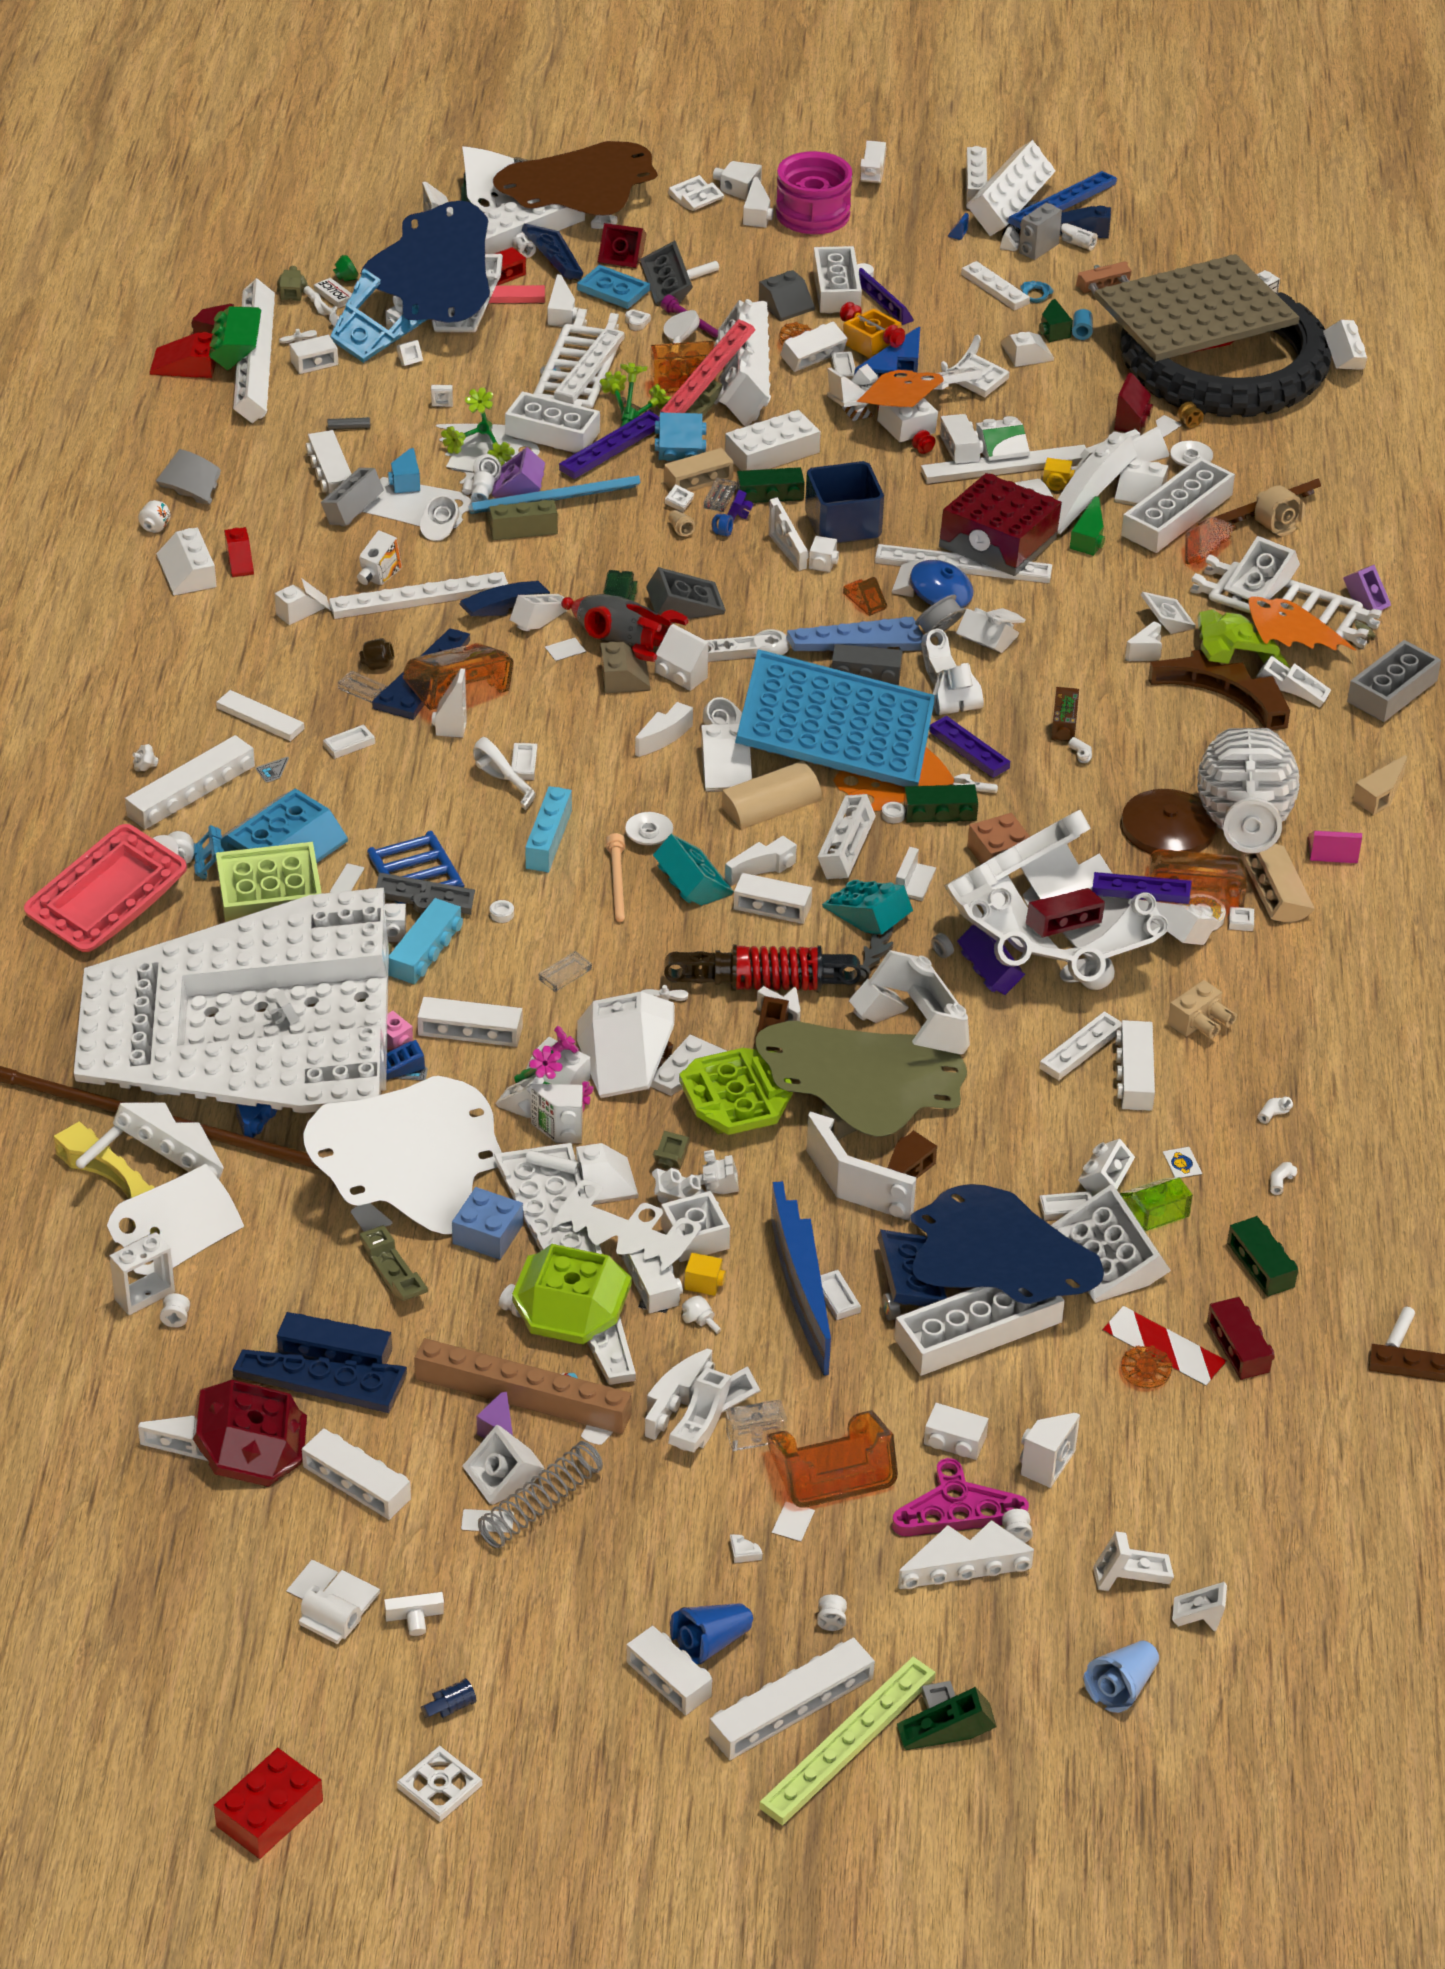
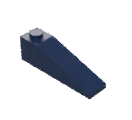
M1101 205L1097 207L1090 206L1062 212L1061 226L1063 223L1096 233L1098 238H1109L1111 207Z

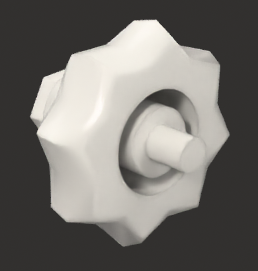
M149 744L141 745L139 750L133 753V757H135L133 760L135 771H146L150 767H156L158 764V758L155 757L153 748Z

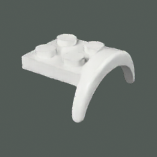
M976 335L962 359L949 369L947 363L942 361L941 371L945 372L969 367L979 368L982 373L981 379L957 382V384L986 397L1009 379L1010 372L976 355L981 342V337Z

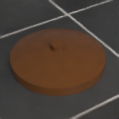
M1153 789L1134 796L1125 805L1121 820L1123 833L1133 845L1152 855L1169 858L1191 856L1207 848L1215 837L1217 823L1207 814L1200 798L1175 789Z

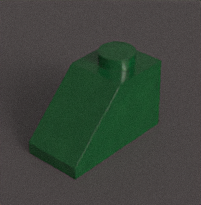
M1052 299L1042 313L1041 323L1039 324L1040 333L1044 335L1048 342L1071 338L1073 320L1058 301Z

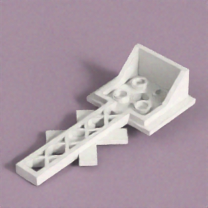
M977 367L939 372L937 374H940L944 381L934 389H944L951 383L981 379V370ZM827 368L830 392H827V397L843 407L854 406V410H859L868 404L856 401L874 383L870 385H856L836 370ZM923 376V377H921V379H922V380H932V379H934V377H932V376Z

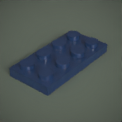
M880 1229L877 1239L893 1302L902 1305L911 1304L925 1307L947 1298L944 1287L926 1284L918 1280L913 1274L912 1264L917 1253L926 1242L927 1236Z

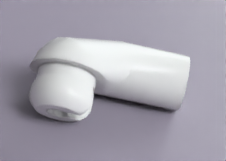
M1075 737L1069 741L1068 746L1077 752L1079 762L1088 763L1092 759L1091 746Z
M1286 1096L1269 1099L1257 1118L1261 1123L1266 1124L1273 1115L1288 1113L1293 1107V1102Z

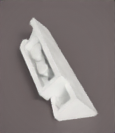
M1158 427L1141 436L1136 429L1124 433L1129 434L1132 438L1137 453L1135 458L1152 462L1169 457V451ZM1103 442L1084 449L1080 454L1083 459L1077 466L1072 467V470H1075L1076 473L1086 459Z

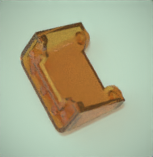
M475 643L410 659L405 666L403 679L429 710L438 708L440 699L460 669H465L466 684L487 679V683L491 687L495 686L499 693L509 691L514 660L507 652Z
M1158 849L1150 854L1148 877L1192 881L1191 890L1220 893V902H1225L1226 900L1231 907L1244 908L1247 875L1245 862L1242 858L1233 855Z
M873 1410L858 1413L849 1420L847 1437L797 1448L795 1438L787 1431L767 1434L768 1447L790 1500L800 1508L883 1490L891 1487L897 1480L898 1470L894 1434Z

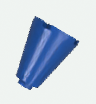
M742 1603L680 1608L671 1615L672 1640L677 1639L680 1646L679 1649L686 1651L695 1664H702L748 1632L752 1627L753 1615L750 1609Z

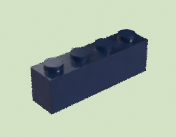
M286 1312L277 1333L278 1353L283 1355H303L304 1359L319 1360V1357L330 1358V1362L345 1363L346 1360L357 1361V1365L372 1366V1363L387 1364L392 1352V1334L381 1329Z

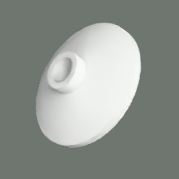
M1197 441L1179 442L1171 448L1170 452L1173 461L1185 467L1189 466L1199 457L1209 462L1213 459L1211 448Z
M643 812L632 816L627 821L625 831L627 836L638 844L657 845L663 843L673 833V824L669 818L662 814Z

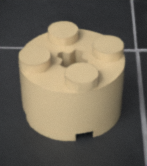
M1281 485L1273 486L1266 491L1260 492L1256 498L1255 520L1279 536H1286L1296 530L1294 526L1298 521L1302 522L1305 516L1306 507L1303 500Z

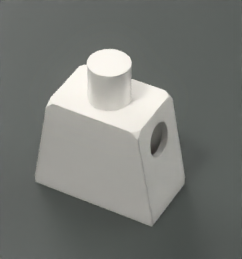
M732 161L725 169L715 168L713 172V179L721 181L720 190L722 192L744 200L747 199L754 177H758L760 182L762 180V165Z

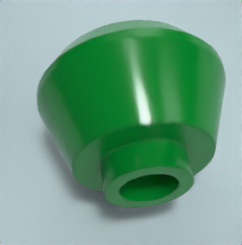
M341 255L334 264L336 267L333 269L335 275L339 280L343 279L345 282L356 280L359 275L357 269L348 255Z

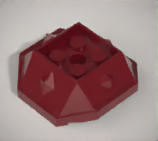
M231 1379L227 1382L200 1389L196 1401L193 1441L209 1461L208 1465L215 1475L270 1487L279 1478L301 1465L303 1461L302 1448L305 1446L307 1415L299 1410L290 1393L261 1387L259 1384L252 1385Z

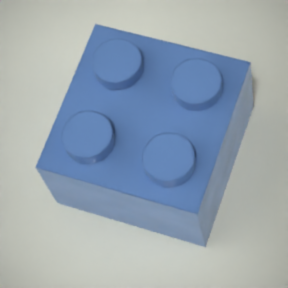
M475 1187L452 1221L453 1244L501 1260L523 1226V1203Z

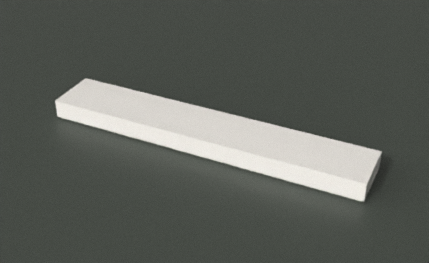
M606 327L556 389L554 398L574 403L624 340L625 332Z

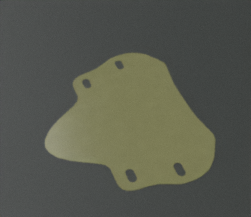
M786 1021L766 1027L756 1037L757 1051L770 1066L774 1082L778 1087L790 1092L808 1093L818 1096L850 1126L864 1134L875 1137L887 1136L897 1132L920 1108H957L961 1102L960 1087L967 1076L966 1064L959 1054L914 1045L912 1040L916 1035L880 1034L829 1028L800 1021ZM766 1047L781 1048L783 1052H769L766 1050ZM941 1067H954L958 1072H946ZM784 1078L798 1079L801 1083H786ZM934 1095L949 1096L951 1100H937L934 1098Z

